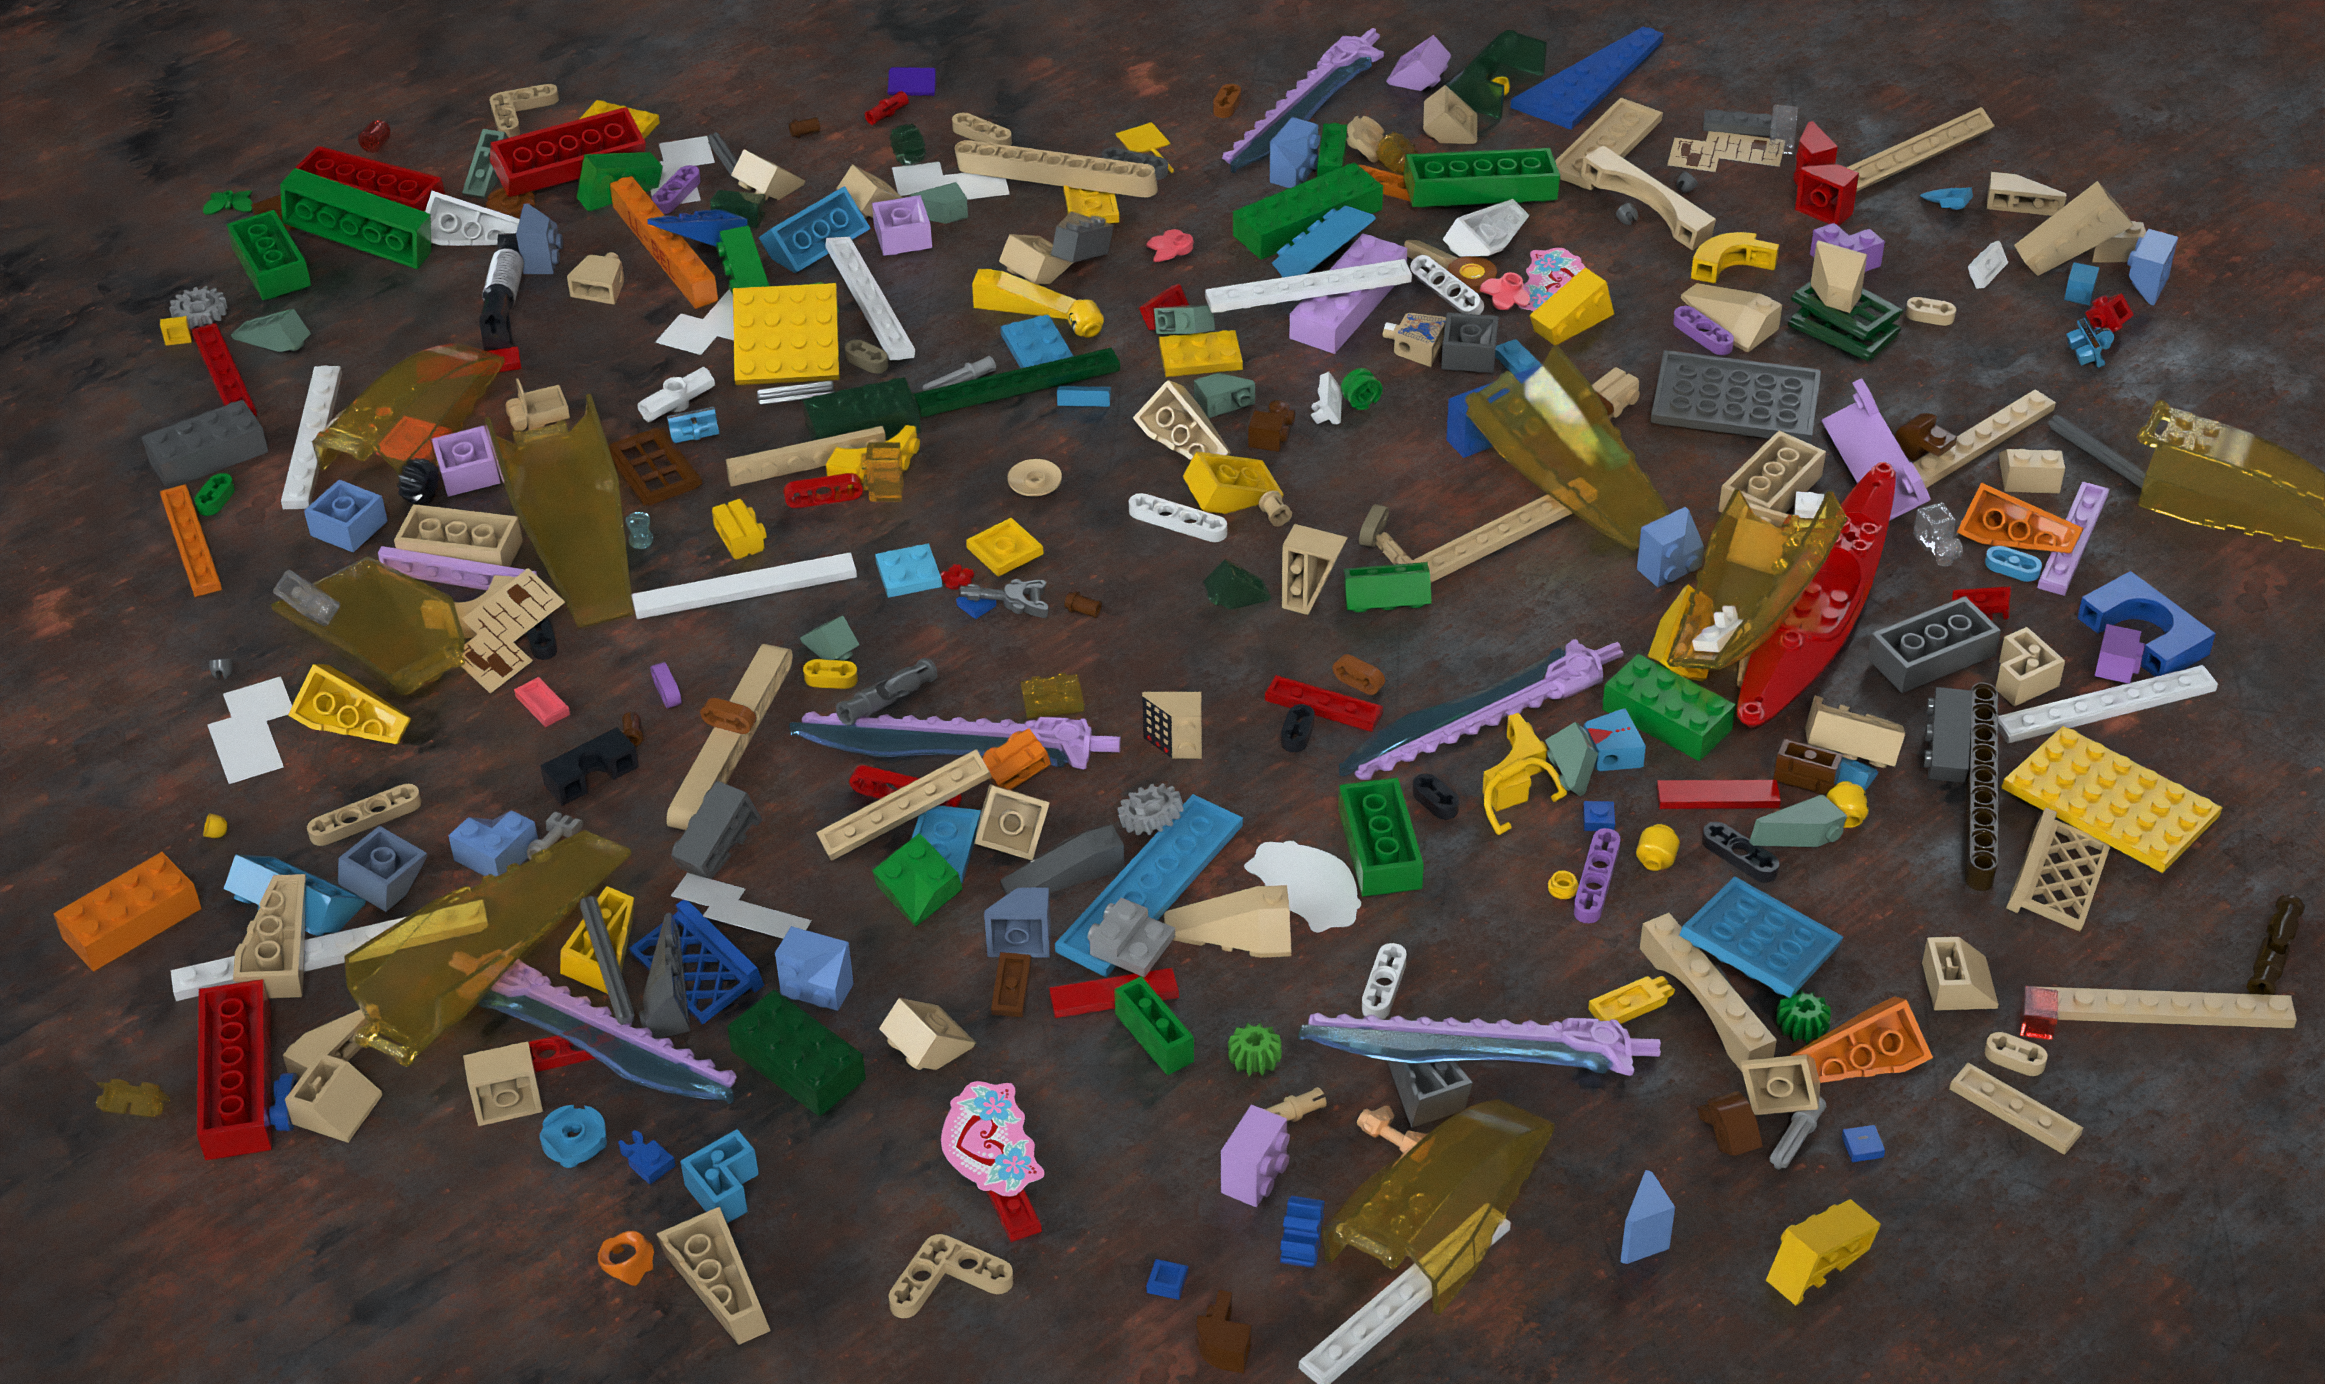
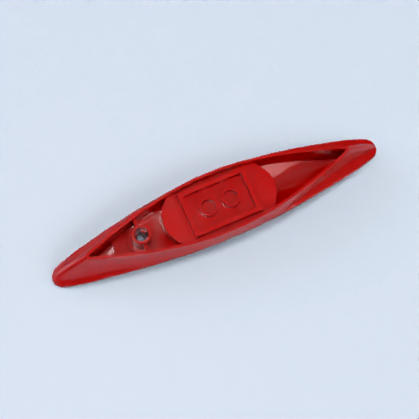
M1887 462L1877 463L1858 482L1799 559L1772 603L1753 647L1738 699L1737 718L1749 728L1760 727L1766 724L1802 694L1828 667L1849 637L1871 589L1887 534L1896 485V472L1891 464Z

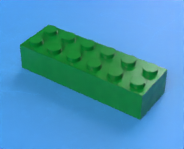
M1550 148L1406 154L1403 179L1412 207L1425 208L1427 206L1448 207L1465 204H1499L1514 199L1517 203L1557 200L1560 173Z
M1355 162L1347 164L1344 167L1327 172L1324 175L1233 211V236L1260 260L1277 254L1276 252L1288 243L1292 247L1294 245L1292 242L1294 238L1303 231L1306 235L1309 234L1308 228L1317 220L1323 223L1325 220L1322 217L1333 208L1338 211L1342 207L1348 206L1370 214L1381 211L1383 205V185Z
M294 168L280 184L283 224L414 269H418L431 254V214L297 168Z

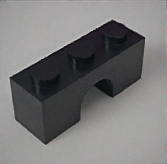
M616 727L540 765L545 788L563 806L588 793L585 781L587 774L602 771L615 780L638 768L639 765L635 746Z

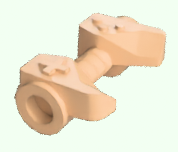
M1383 1106L1375 1111L1363 1110L1357 1120V1126L1361 1127L1362 1131L1374 1138L1380 1135L1399 1146L1402 1154L1415 1163L1423 1158L1428 1146L1431 1144L1434 1136L1433 1132L1424 1134L1408 1130L1404 1135L1392 1128L1390 1124L1394 1119V1114L1390 1106Z

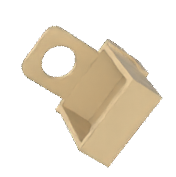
M519 378L516 379L518 398L510 399L505 404L506 413L510 417V423L516 431H523L527 426L529 431L544 428V424L570 418L568 405L559 385L524 393Z

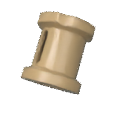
M1269 491L1260 498L1259 507L1269 515L1268 519L1273 526H1282L1291 519L1292 511L1287 505L1283 504L1282 496L1279 492Z

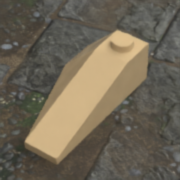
M305 874L273 875L259 903L260 908L254 920L250 921L242 944L239 943L235 951L234 982L241 983L263 979L269 998L302 997L305 947Z

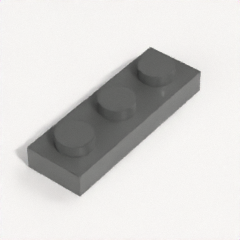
M1718 109L1705 110L1703 131L1775 137L1777 116H1771L1767 113L1747 114L1742 111L1723 112Z

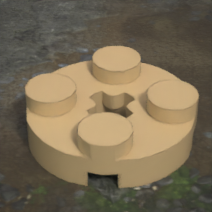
M1356 116L1347 126L1349 137L1346 141L1351 148L1358 149L1369 161L1375 163L1390 151L1389 138L1385 140L1382 135L1385 131L1376 121L1367 116H1363L1361 119L1358 118L1359 116Z

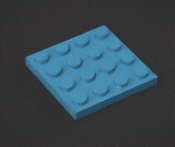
M1737 877L1732 878L1686 922L1679 935L1690 941L1693 946L1704 949L1716 956L1721 962L1736 967L1748 977L1759 980L1771 987L1776 993L1789 998L1838 949L1843 939V936Z

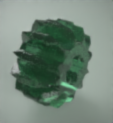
M914 124L897 126L895 129H892L890 135V146L893 149V154L896 155V160L903 166L919 163L924 160L926 154L924 136L920 134V129L916 128Z

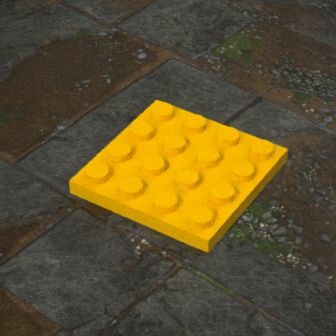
M836 283L733 288L734 375L736 385L840 380Z

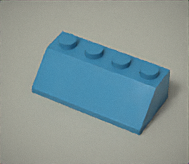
M844 186L761 235L759 240L772 260L793 273H797L829 254L825 247L826 238L850 237L853 240L871 228Z
M1344 206L1338 211L1333 208L1322 217L1325 220L1323 223L1317 220L1308 228L1309 234L1306 235L1303 231L1292 240L1294 243L1292 247L1288 243L1276 252L1279 257L1272 264L1283 278L1307 274L1366 228L1376 217L1373 214L1348 206Z
M235 854L224 886L225 890L235 894L234 899L249 904L252 902L256 903L259 910V903L273 875L305 874V931L316 936H323L324 933L339 932L366 903V900L358 895L272 856Z

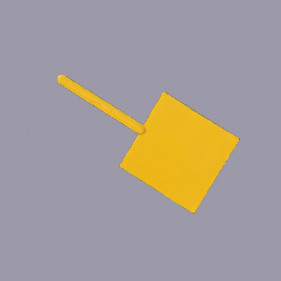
M1152 122L1116 133V136L1129 151L1139 153L1152 151L1155 156L1164 158L1156 149L1170 145V142ZM1168 163V170L1173 173L1174 169Z

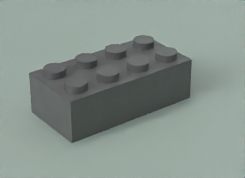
M244 400L231 402L221 408L204 412L199 416L180 421L177 424L142 436L148 460L167 489L269 452L263 428Z
M1965 596L1872 633L1867 659L1901 693H1904L1996 656L2001 630Z

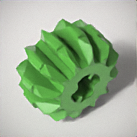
M1247 1022L1245 1029L1236 1027L1234 1035L1230 1036L1228 1041L1230 1063L1235 1064L1237 1072L1247 1070L1249 1076L1253 1072H1258L1263 1076L1265 1069L1274 1071L1276 1063L1280 1062L1282 1058L1280 1035L1275 1034L1273 1026L1264 1029L1261 1022L1257 1026H1251Z

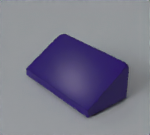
M891 67L889 69L888 95H895L899 91L905 92L906 95L914 96L935 95L937 85L935 68Z

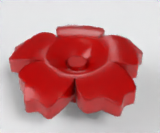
M953 564L949 568V572L942 571L940 576L946 588L959 589V586H967V584L972 583L974 572L973 569L968 568L962 570L960 564Z

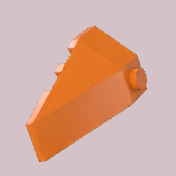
M1896 996L1865 1010L1791 1054V1056L1809 1055L1814 1058L1820 1083L1862 1076L1870 1077L1885 1073L1906 1072L1933 1058L1907 1000Z

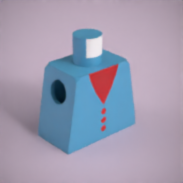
M1626 708L1589 720L1584 724L1583 728L1587 731L1598 753L1594 765L1596 770L1608 771L1641 768L1644 766L1646 745Z

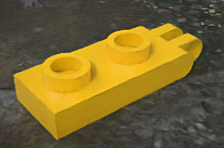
M1647 976L1590 1000L1588 1009L1596 1019H1599L1598 1021L1614 1019L1622 1024L1664 1006L1668 998L1675 993V989L1668 984L1664 976L1653 980Z

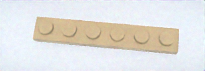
M883 426L726 459L728 480L732 487L824 467L836 447L857 449L875 446L886 442Z
M976 749L816 832L832 861L991 778L990 771Z

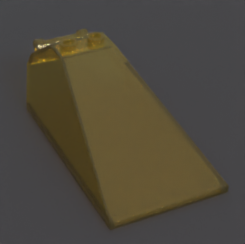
M369 556L271 604L274 612L399 695L410 694L422 687L423 683L439 679L442 673L450 670L452 667L458 668L465 664L462 655L465 637L452 597Z

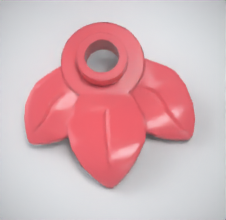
M1172 229L1165 231L1163 236L1158 235L1151 238L1146 243V247L1157 250L1153 261L1161 262L1172 259L1176 255L1181 256L1190 253L1193 249L1194 240L1190 234Z
M1505 273L1500 279H1488L1480 287L1481 292L1493 296L1492 304L1498 310H1508L1514 304L1526 307L1530 302L1529 293L1523 289V279L1516 273Z

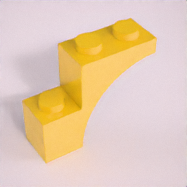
M905 425L895 437L875 446L857 449L836 447L826 463L827 476L854 473L861 478L862 483L867 481L870 474L898 480L903 471L908 469L913 454H917L919 450L920 439L917 438L916 427Z
M1519 712L1508 716L1506 737L1512 746V750L1501 763L1484 771L1483 794L1489 781L1496 776L1495 773L1517 759L1523 760L1533 757L1546 761L1548 757L1546 744L1538 739L1534 734L1531 724L1525 722ZM1528 765L1514 776L1499 782L1491 796V805L1496 812L1528 801L1529 788L1531 787L1530 776L1543 772L1545 769L1538 765Z

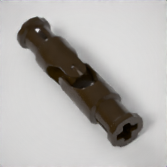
M2291 894L2282 895L2276 901L2277 911L2270 918L2266 930L2267 935L2261 943L2253 965L2254 975L2247 982L2246 988L2250 994L2275 995L2276 993L2275 982L2282 976L2290 952L2289 943L2295 938L2298 930V917L2305 910V905L2297 896ZM2293 904L2292 910L2288 911L2290 905Z

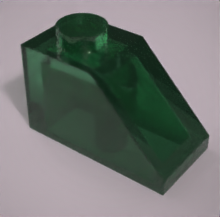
M1224 559L1203 581L1208 591L1207 597L1217 606L1221 604L1230 610L1266 602L1272 598L1263 579L1227 559Z

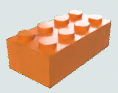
M160 852L53 914L62 939L94 972L202 908L194 883L163 852Z

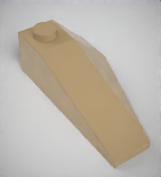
M1696 283L1681 294V299L1688 306L1693 307L1734 336L1733 345L1746 352H1750L1779 329L1782 304L1762 294Z
M1167 380L1133 417L1147 436L1161 442L1192 460L1196 451L1228 456L1231 454L1196 400L1184 386Z
M1287 885L1256 886L1168 910L1164 913V923L1175 927L1174 941L1199 946L1210 943L1222 946V950L1232 952L1233 948L1250 951V956L1260 958L1291 956L1290 910Z

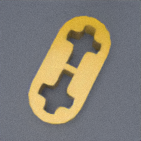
M814 659L808 661L803 667L804 681L811 687L848 689L855 686L858 682L857 667L850 661Z

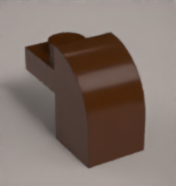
M1930 413L1917 415L1900 427L1895 434V439L1905 456L1912 461L1917 460L1928 451L1940 457L1956 445L1957 437L1935 425L1937 416Z
M1735 1091L1723 1096L1710 1098L1707 1100L1708 1104L1697 1107L1699 1119L1714 1126L1719 1151L1736 1156L1763 1147L1754 1112L1740 1092Z
M1218 1290L1215 1303H1209L1206 1316L1197 1315L1198 1351L1202 1358L1210 1365L1218 1369L1244 1374L1252 1346V1325L1230 1321L1232 1315V1292Z

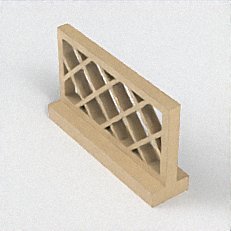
M2045 808L2033 832L2006 909L2018 913L2020 908L2023 907L2080 932L2088 914L2110 845L2079 829L2055 820L2057 812ZM2055 832L2067 836L2071 842L2061 844ZM2084 846L2094 847L2101 850L2100 854L2090 856ZM2076 849L2081 858L2072 860L2066 850ZM2058 853L2063 862L2054 864L2048 854ZM2087 865L2092 875L2083 876L2077 867ZM2069 869L2074 879L2065 881L2059 871ZM2050 873L2056 883L2047 885L2041 875ZM2079 885L2085 895L2076 897L2070 887ZM2062 890L2067 899L2057 901L2052 891ZM2043 894L2049 904H2041L2032 900V897ZM2072 906L2079 916L2078 919L2067 915L2063 908Z

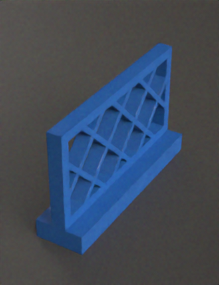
M683 899L676 904L678 912L673 917L676 924H680L684 928L683 935L680 937L683 964L698 962L697 972L684 974L685 981H695L693 991H686L688 1010L703 1025L747 990L751 989L755 993L765 985L757 967L706 917H703L689 901ZM662 924L629 948L631 954L649 972L654 955L645 956L642 951L649 946H657ZM687 945H701L700 954L685 955ZM705 962H718V972H703ZM701 980H716L715 990L700 991ZM723 980H737L739 982L731 990H721ZM713 998L712 1004L704 1011L700 1012L696 1008L698 999Z

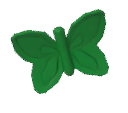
M227 190L224 192H213L210 195L211 200L207 201L204 205L203 213L205 215H213L221 211L224 206L225 209L230 210L231 204L235 210L243 213L251 212V204L253 203L248 197L252 191L246 190L233 193L231 190Z

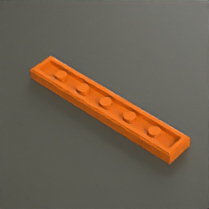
M184 484L159 491L194 597L222 590L187 485Z

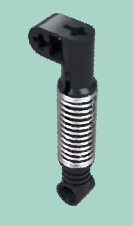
M516 233L498 234V250L494 253L482 293L484 304L480 315V329L484 351L513 346L509 310L515 303L524 267L523 257L519 253Z

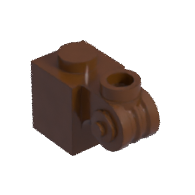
M1282 400L1270 402L1269 412L1255 410L1248 426V447L1280 452L1283 442L1288 441L1290 432L1288 425H1294L1296 411L1290 409L1288 403Z

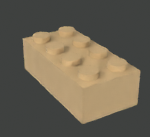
M1778 431L1722 485L1719 512L1736 519L1741 504L1745 501L1786 513L1795 504L1796 491L1807 492L1822 477L1826 451L1782 431Z
M413 504L394 542L396 549L510 567L523 540L518 516Z

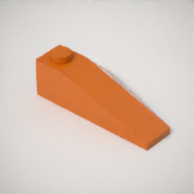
M1981 483L1957 533L1983 545L2072 554L2084 528Z

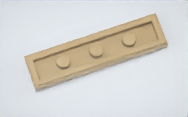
M1967 1063L1951 1081L1950 1090L2064 1155L2082 1134L2083 1127L1970 1063Z

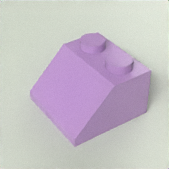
M1432 35L1400 57L1386 82L1389 85L1422 91L1428 86L1432 88L1441 80L1440 75L1448 68L1447 63L1452 55Z

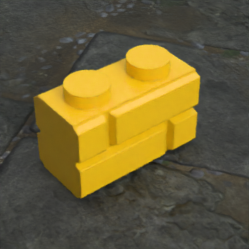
M741 499L728 502V505L724 503L713 507L714 527L733 558L737 560L748 556L749 553L752 555L763 551V539L767 538L763 524L756 523V515L752 507L747 508Z

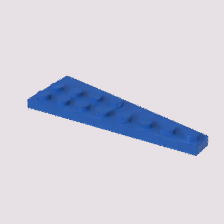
M1643 26L1512 98L1510 108L1572 130L1663 42L1664 33Z

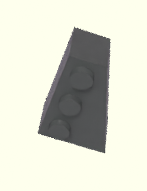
M1071 211L1056 227L1051 256L1073 263L1106 255L1109 251L1114 225L1106 223V219L1099 216L1088 217Z
M1936 687L1933 698L1928 697L1926 708L1928 724L1925 730V741H1928V750H1925L1923 767L1928 768V779L1965 782L1969 770L1971 690Z
M716 780L713 787L706 792L703 803L697 813L690 818L688 828L682 838L674 844L671 856L679 869L708 879H712L731 857L730 849L736 843L742 844L747 839V835L744 833L752 824L758 826L763 821L747 792Z
M1390 1035L1385 1057L1411 1128L1465 1111L1473 1082L1435 1038Z

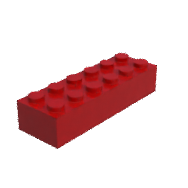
M624 107L491 142L490 163L509 198L579 179L584 154L645 152L646 142L628 108Z
M317 146L295 167L424 212L432 191L445 195L441 177Z
M264 980L199 989L197 1138L205 1161L272 1150V1125L269 1120L270 1106H272L271 1003Z

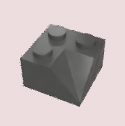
M1447 312L1441 369L1494 373L1499 316Z

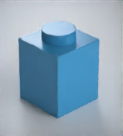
M2074 262L2064 300L2090 305L2099 267Z

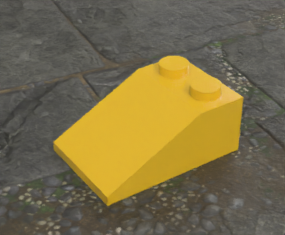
M1196 451L1183 475L1200 508L1207 513L1227 514L1259 505L1260 498L1269 491H1277L1282 497L1284 495L1263 460Z

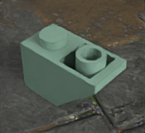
M1208 305L1154 308L1156 334H1192L1215 330L1214 313H1211Z
M1215 373L1194 380V399L1206 416L1211 418L1255 404V382L1249 379Z
M1574 722L1545 741L1550 749L1547 751L1550 761L1555 767L1558 766L1562 773L1559 779L1567 791L1572 790L1578 796H1582L1586 793L1598 753L1587 731Z

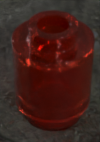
M382 120L370 122L358 135V143L361 148L367 152H377L390 137L389 125Z

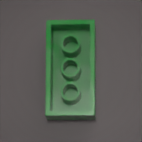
M275 210L226 224L232 249L262 300L274 299L279 295L299 291L302 288L311 286L306 261Z
M1637 654L1605 684L1602 710L1612 713L1626 708L1636 728L1700 762L1732 730L1736 704Z
M1398 777L1339 785L1338 811L1362 897L1422 889L1424 863Z

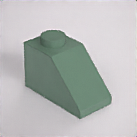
M957 182L910 194V197L921 195L930 221L947 224L968 218L967 197Z
M843 615L820 625L800 637L801 642L823 660L836 659L844 661L853 655L851 650L860 645Z

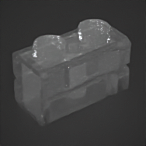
M290 569L283 574L273 589V593L307 618L324 627L329 624L340 607L339 602Z

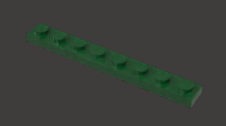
M1111 347L913 393V398L921 417L932 416L950 410H958L967 406L983 404L997 399L1009 398L1014 395L1121 371L1120 361Z

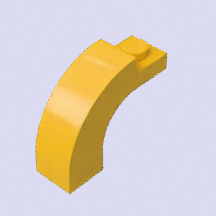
M1746 232L1726 233L1712 237L1697 249L1693 257L1691 279L1716 284L1721 271L1734 265H1749L1775 270L1779 244L1756 240L1757 234Z

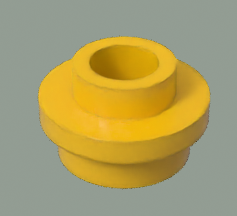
M1558 871L1548 881V891L1556 898L1570 899L1577 894L1579 883L1571 872Z

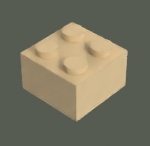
M528 1041L463 1055L468 1087L478 1126L543 1112Z

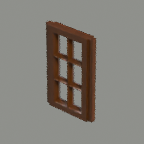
M663 427L647 430L611 443L609 447L604 448L606 455L643 506L656 504L694 490L703 484L700 476ZM655 441L660 450L647 454L642 446ZM637 448L642 454L638 458L628 460L623 452ZM666 456L672 465L658 469L653 460ZM648 463L653 472L640 476L634 467ZM678 471L683 480L670 485L664 476ZM659 478L665 487L651 491L646 483Z

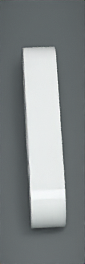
M1389 943L1379 949L1362 996V1013L1364 1016L1372 1014L1380 1019H1385L1389 1015L1406 968L1407 953L1401 945ZM1391 957H1394L1392 967L1387 966ZM1388 978L1392 980V983L1383 986L1378 984L1376 980ZM1376 996L1381 997V1003L1373 1006L1376 1002Z

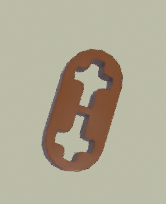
M1225 84L1220 88L1213 100V114L1216 117L1229 118L1235 113L1241 102V87L1239 85Z
M1349 654L1342 655L1332 666L1333 673L1340 681L1369 695L1376 694L1386 682L1383 673L1378 668Z
M709 698L700 710L701 718L708 725L738 734H747L757 719L755 713L750 708L719 698Z

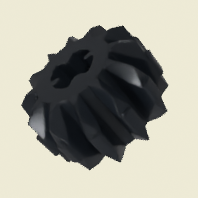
M423 458L409 459L407 465L402 466V473L398 475L400 477L397 483L399 488L398 495L413 504L422 505L423 503H429L430 498L435 496L436 488L439 487L437 485L440 480L438 475L439 468L434 466V463Z

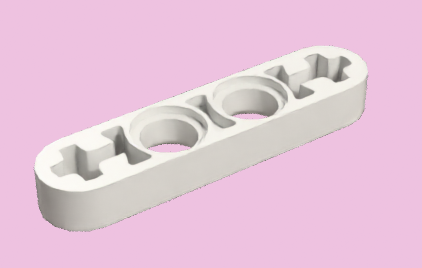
M1420 255L1413 259L1410 268L1414 276L1421 283L1462 314L1480 315L1482 313L1484 302L1474 290L1429 256ZM1422 266L1425 268L1427 267L1429 269L1428 274L1426 271L1421 269ZM1445 276L1442 283L1433 284L1435 278ZM1461 288V291L1457 296H1449L1450 292L1453 289ZM1467 299L1470 303L1475 304V305H1474V306H1470V305L1467 306V304L1465 303V300Z
M1143 493L1135 494L1129 499V513L1135 519L1210 542H1220L1227 537V521L1223 517ZM1162 512H1170V513H1172L1171 515H1168V516L1160 515V513H1162ZM1190 519L1196 520L1195 523H1185L1184 521Z

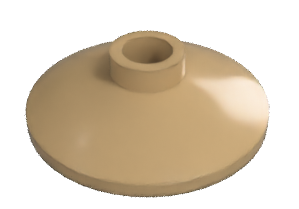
M1029 459L1019 462L1008 473L1009 486L1015 492L1026 496H1042L1051 493L1058 488L1062 481V473L1059 467L1043 459Z

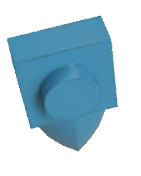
M1972 187L1947 188L1929 191L1920 196L1928 201L1940 203L1941 208L1958 210L1967 205L1973 197Z

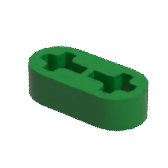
M220 473L213 475L197 493L194 499L199 514L203 516L214 515L230 499L235 491V487L229 474Z

